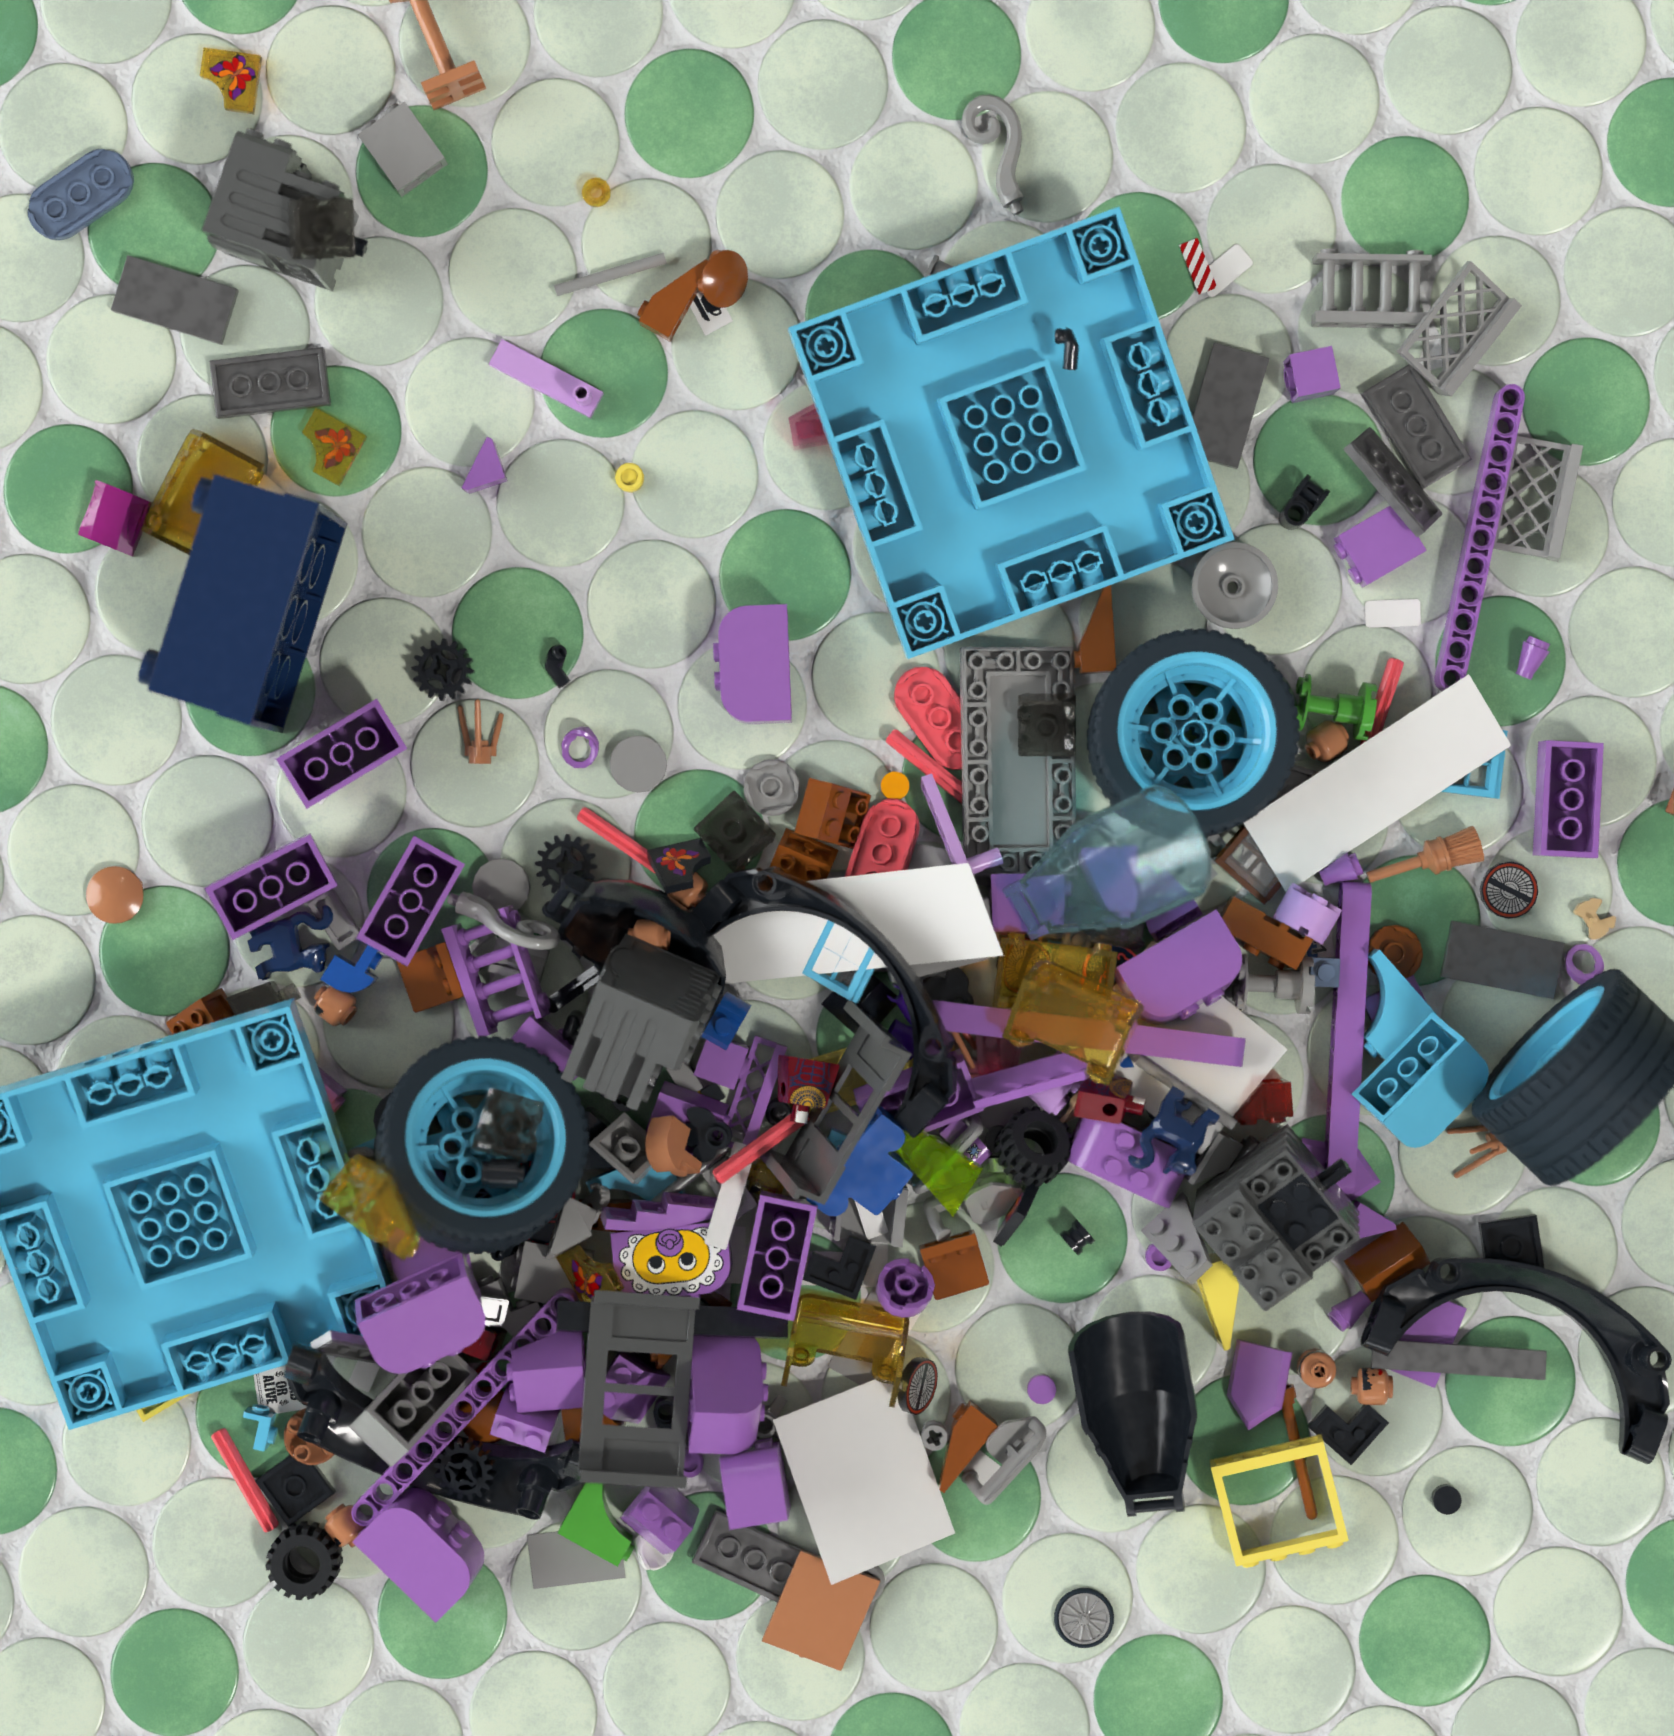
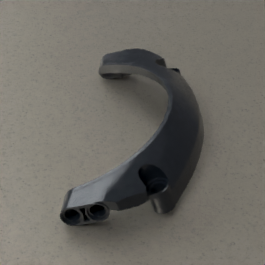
M775 866L764 870L759 867L728 873L725 879L720 880L710 889L692 911L699 917L713 936L728 925L750 915L773 911L800 912L815 915L845 928L868 945L883 961L901 990L908 1009L913 1033L912 1073L907 1092L894 1119L913 1139L917 1137L948 1104L949 1099L957 1091V1059L953 1054L949 1053L954 1045L953 1036L946 1030L932 999L911 966L894 945L872 923L823 889L785 873L781 868ZM936 1039L941 1043V1047L936 1042Z
M1477 1257L1435 1258L1431 1261L1426 1273L1419 1268H1414L1383 1286L1370 1312L1360 1344L1387 1357L1403 1334L1421 1317L1436 1307L1465 1295L1493 1291L1514 1292L1539 1299L1569 1316L1591 1338L1610 1370L1619 1403V1452L1645 1464H1650L1654 1460L1668 1423V1415L1665 1412L1670 1405L1665 1371L1671 1365V1354L1640 1322L1606 1296L1571 1277L1555 1271L1525 1263ZM1444 1264H1448L1450 1271L1445 1279H1443L1440 1270ZM1653 1352H1656L1658 1359L1652 1366L1650 1356Z
M295 1342L283 1377L287 1378L297 1400L307 1404L297 1436L349 1462L382 1475L389 1465L349 1428L373 1399L344 1379L330 1363L325 1352ZM456 1436L452 1442L454 1443L461 1436ZM461 1437L464 1443H466L468 1438ZM569 1439L562 1443L549 1445L545 1453L529 1447L482 1442L484 1443L482 1447L484 1452L487 1450L492 1451L488 1458L489 1460H496L492 1470H495L497 1475L492 1480L494 1483L490 1489H486L482 1497L476 1494L472 1501H469L467 1495L461 1501L458 1500L457 1493L455 1492L448 1496L449 1488L447 1486L439 1487L442 1478L434 1477V1474L439 1469L433 1466L438 1456L409 1486L421 1488L432 1494L470 1505L539 1520L551 1490L557 1492L567 1491L583 1483L580 1482V1476H577L580 1441ZM473 1440V1445L477 1446L482 1441ZM419 1443L420 1450L423 1453H432L433 1450L429 1443ZM400 1463V1470L403 1473H413L412 1467L408 1463Z

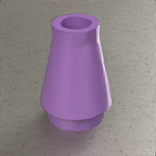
M1528 636L1527 641H1523L1519 664L1515 674L1532 680L1533 675L1550 653V651H1547L1550 644Z
M1346 853L1319 871L1325 886L1358 879L1357 876L1364 874L1355 853L1350 855Z
M1359 1291L1350 1298L1331 1307L1332 1311L1328 1313V1317L1343 1332L1347 1328L1351 1329L1365 1309L1371 1305V1302L1362 1291Z

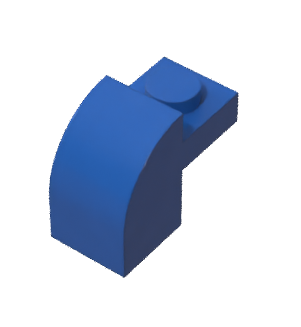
M367 945L357 964L337 954L331 960L320 980L342 992L351 993L367 989L378 979L369 970H375L378 967L383 955Z
M726 991L701 1037L727 1050L752 1005Z

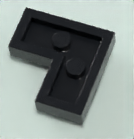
M849 1235L840 1261L812 1252L803 1280L856 1300L876 1245Z
M1325 1404L1307 1426L1316 1435L1322 1434L1323 1441L1352 1465L1389 1422L1370 1405H1363L1346 1423Z

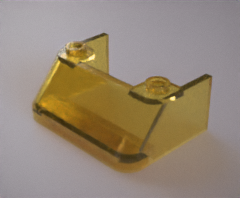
M816 1294L800 1296L795 1319L792 1324L781 1386L787 1387L791 1365L798 1367L809 1366L814 1362L816 1352L872 1363V1376L879 1382L892 1385L889 1407H895L902 1378L909 1318L893 1316L885 1311L883 1307Z

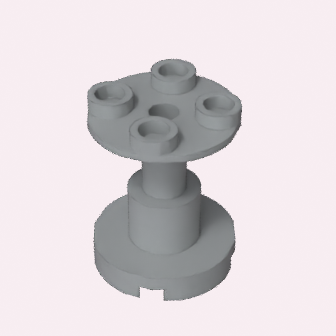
M1242 954V965L1237 975L1238 984H1233L1232 1001L1235 1002L1236 1008H1239L1240 1011L1245 1010L1248 991L1272 992L1274 997L1278 999H1294L1297 1014H1310L1311 1011L1308 1007H1313L1315 994V975L1309 974V967H1314L1313 958L1304 956L1297 970H1276L1275 975L1248 974L1247 955Z

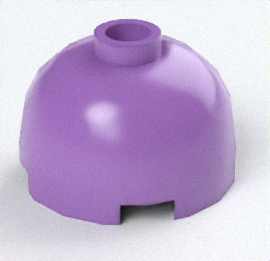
M907 1258L895 1259L887 1263L879 1274L876 1285L879 1303L885 1311L900 1318L914 1317L923 1312L932 1299L935 1287L933 1276L925 1266L921 1268L914 1263H910V1259Z

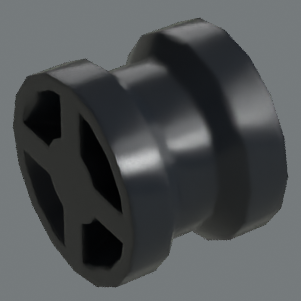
M1077 1219L1072 1223V1227L1068 1231L1063 1230L1060 1233V1236L1078 1256L1083 1252V1247L1095 1242V1239Z

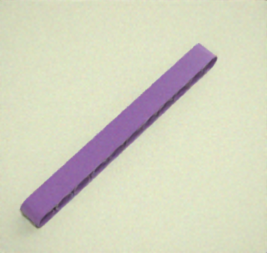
M1508 384L1498 390L1492 401L1434 676V683L1440 691L1450 687L1444 682V674L1447 671L1455 675L1456 682L1467 675L1525 400L1523 389L1516 384ZM1504 392L1511 393L1514 396L1515 403L1513 406H1509L1504 402ZM1498 420H1503L1508 424L1509 431L1507 434H1503L1498 430ZM1492 448H1497L1502 452L1503 459L1501 462H1497L1492 458ZM1487 476H1492L1496 479L1497 487L1495 490H1491L1486 486L1485 479ZM1481 504H1486L1490 507L1491 515L1489 518H1485L1480 514L1479 507ZM1475 532H1480L1484 535L1485 543L1483 546H1479L1474 542L1473 535ZM1469 560H1475L1479 564L1477 574H1473L1468 570L1467 564ZM1464 587L1471 589L1473 592V600L1471 602L1465 601L1461 596ZM1458 615L1464 616L1467 620V628L1465 630H1460L1456 626L1455 621ZM1452 643H1456L1461 647L1462 653L1459 658H1454L1450 654Z
M1344 881L1340 882L1338 894V908L1342 911L1337 919L1335 958L1340 959L1339 988L1333 987L1325 1147H1328L1327 1157L1324 1156V1169L1340 1158L1345 1160L1352 1172L1336 1184L1345 1194L1353 1195L1356 1185L1360 1102L1352 1093L1361 1085L1372 887L1370 883Z
M932 1000L946 1030L950 1032L1243 1067L1246 1038Z
M570 1288L559 1289L478 1373L415 1445L392 1467L389 1466L363 1493L352 1508L351 1515L355 1523L360 1526H368L384 1508L394 1502L508 1382L507 1372L499 1368L498 1361L506 1359L512 1363V1351L519 1348L517 1343L519 1339L525 1338L532 1343L556 1332L557 1299L559 1297H567L570 1301H579L578 1295L574 1290ZM542 1317L547 1318L551 1322V1329L542 1330L538 1326L537 1320ZM487 1380L490 1382L492 1390L490 1392L482 1391L478 1386V1381ZM460 1401L469 1402L472 1406V1411L468 1413L461 1411L458 1403ZM439 1422H448L452 1426V1432H442L439 1428ZM419 1443H429L433 1450L432 1453H423L420 1450ZM400 1463H408L412 1467L413 1473H403L400 1470ZM380 1484L390 1485L393 1489V1494H384L380 1490ZM367 1504L371 1506L373 1515H365L361 1511L360 1505Z

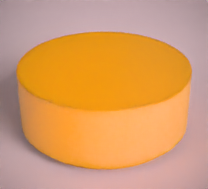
M890 772L881 781V791L888 799H902L909 791V781L900 772Z

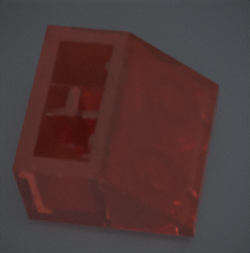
M1284 1078L1263 1079L1233 1115V1118L1240 1125L1257 1124V1119H1264L1269 1123L1286 1122V1117H1293L1291 1082Z

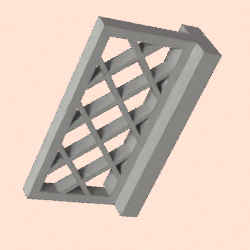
M1467 261L1400 346L1397 353L1432 384L1431 388L1438 395L1452 396L1522 305L1516 299L1509 298L1472 261ZM1471 272L1476 277V289L1464 291V278ZM1483 292H1492L1498 298L1489 309H1484ZM1476 293L1477 310L1465 311V294ZM1458 295V312L1447 313L1446 301L1450 296ZM1477 314V327L1473 331L1466 332L1465 315ZM1459 316V333L1448 334L1447 317ZM1440 318L1441 335L1429 336V323L1432 319ZM1460 336L1459 350L1455 354H1448V338ZM1441 339L1442 355L1430 356L1429 340ZM1416 341H1423V357L1414 358L1408 352ZM1442 359V372L1436 378L1431 373L1430 360Z
M1517 436L1493 549L1547 558L1549 561H1559L1583 445H1566ZM1518 443L1530 445L1536 455L1522 463L1516 455ZM1537 447H1542L1545 449L1539 452ZM1551 449L1564 451L1561 463L1552 469L1542 456ZM1539 458L1547 472L1534 480L1525 466ZM1515 460L1519 466L1513 470ZM1560 468L1559 476L1557 478L1554 471ZM1522 470L1530 483L1516 491L1510 479L1513 474ZM1551 475L1557 484L1556 490L1545 497L1536 483ZM1533 486L1541 500L1528 508L1519 494ZM1510 488L1513 494L1507 498L1508 489ZM1554 496L1553 505H1551L1548 499ZM1516 497L1525 511L1510 519L1504 510L1505 504ZM1545 503L1551 512L1550 518L1539 524L1531 511ZM1527 514L1536 527L1522 536L1513 522ZM1504 516L1507 520V523L1501 526L1502 518ZM1548 524L1547 533H1545L1542 527ZM1510 525L1519 539L1510 545L1498 543L1499 532ZM1539 531L1545 539L1543 551L1531 549L1525 539ZM1522 542V544L1524 545V547L1515 546V545H1517L1518 543Z

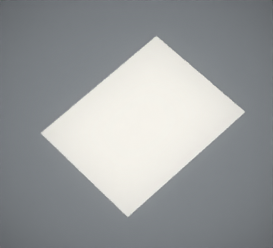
M1153 940L1145 950L1156 945L1157 943ZM1116 984L1087 1019L1246 1038L1243 1067L1143 1055L1231 1117H1233L1288 1050L1223 996L1208 1007L1205 1003L1199 1005L1197 1013L1184 1021L1179 1017L1167 1024L1153 1025L1141 1020L1134 1013ZM1069 1046L1071 1049L1079 1048V1047ZM1084 1048L1087 1060L1093 1067L1131 1080L1133 1082L1131 1095L1145 1098L1146 1104L1144 1109L1156 1117L1160 1104L1170 1088L1135 1065L1141 1055ZM1129 1056L1134 1067L1123 1068L1120 1064ZM1192 1104L1190 1109L1183 1111L1181 1115L1194 1122L1204 1111ZM1217 1121L1215 1125L1207 1127L1204 1143L1197 1151L1200 1155L1214 1140L1217 1133L1224 1128V1125Z
M897 1371L773 1420L831 1585L955 1534L913 1414L902 1411L898 1404L897 1390L898 1388L902 1389V1383Z

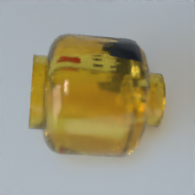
M759 1158L756 1164L752 1163L747 1178L749 1180V1190L758 1195L761 1194V1190L782 1194L784 1186L762 1159Z

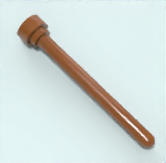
M1293 1384L1286 1385L1282 1406L1289 1441L1300 1439L1293 1409L1294 1398L1297 1397ZM1305 1458L1294 1460L1306 1516L1308 1519L1314 1520L1317 1518L1318 1513Z

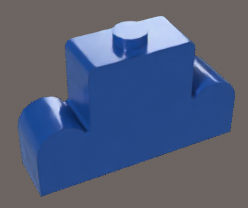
M879 1105L845 1163L846 1169L825 1205L805 1197L806 1200L813 1205H818L817 1208L824 1214L838 1216L846 1211L849 1203L848 1198H852L874 1215H879L892 1200L897 1199L901 1195L903 1187L912 1178L913 1173L907 1161L894 1152L902 1147L905 1141L904 1131L895 1121L894 1116Z

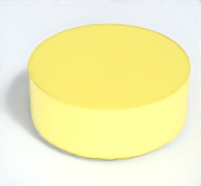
M625 463L617 469L615 480L621 490L632 493L642 487L644 474L638 465Z

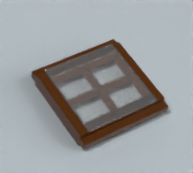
M1243 824L1220 851L1214 862L1265 905L1282 885Z

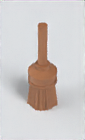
M1474 826L1465 828L1443 839L1439 836L1431 841L1426 840L1424 841L1423 851L1418 852L1416 857L1366 872L1369 883L1419 867L1422 870L1429 868L1437 875L1445 870L1450 871L1455 866L1484 861V853L1481 840Z

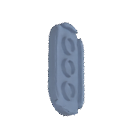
M96 149L85 154L34 190L29 200L28 218L31 225L38 233L48 239L65 240L73 237L127 199L134 184V175L130 164L122 155L110 150Z

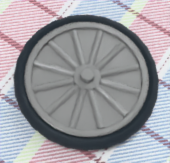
M1090 1588L1074 1589L1066 1593L1056 1606L1054 1612L1055 1628L1059 1636L1071 1646L1078 1648L1094 1647L1102 1643L1112 1631L1114 1624L1113 1608L1109 1600L1097 1590Z

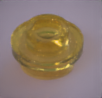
M592 178L584 184L582 196L588 205L601 207L609 201L611 190L605 180ZM600 189L602 194L600 197L594 198L591 195L592 191Z

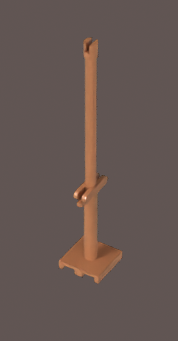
M389 0L390 3L410 1L440 73L421 82L433 110L486 89L475 60L455 67L428 0Z

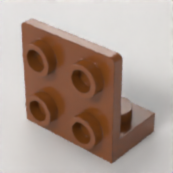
M786 828L770 867H779L785 873L804 881L827 879L839 850L812 838L794 833L795 831Z
M446 942L416 952L408 966L396 961L415 1013L464 997Z
M220 988L200 998L167 1021L166 1024L172 1034H177L236 1016L238 1013L223 989Z
M974 1229L949 1236L943 1242L935 1240L919 1245L924 1265L933 1276L935 1284L933 1295L935 1300L989 1285V1279Z

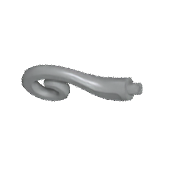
M989 94L980 95L969 102L964 109L962 115L963 130L974 143L989 144L995 141L1001 132V125L998 119L995 117L990 118L988 130L982 132L976 129L975 118L980 112L985 110L994 111L1002 118L1007 130V140L996 174V188L1003 208L1010 207L1013 216L1024 211L1020 204L1024 197L1015 177L1022 142L1020 120L1015 110L1002 98Z
M463 891L460 896L451 893L448 897L447 903L455 906L456 913L481 922L493 933L510 943L537 950L552 949L559 944L560 933L548 923L532 919L522 920L513 929L500 918L490 903L478 896Z

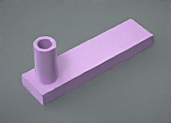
M501 339L489 362V366L590 419L604 395L597 388Z
M932 773L921 777V789L952 865L969 863L972 873L976 874L1003 864L998 848L966 858Z

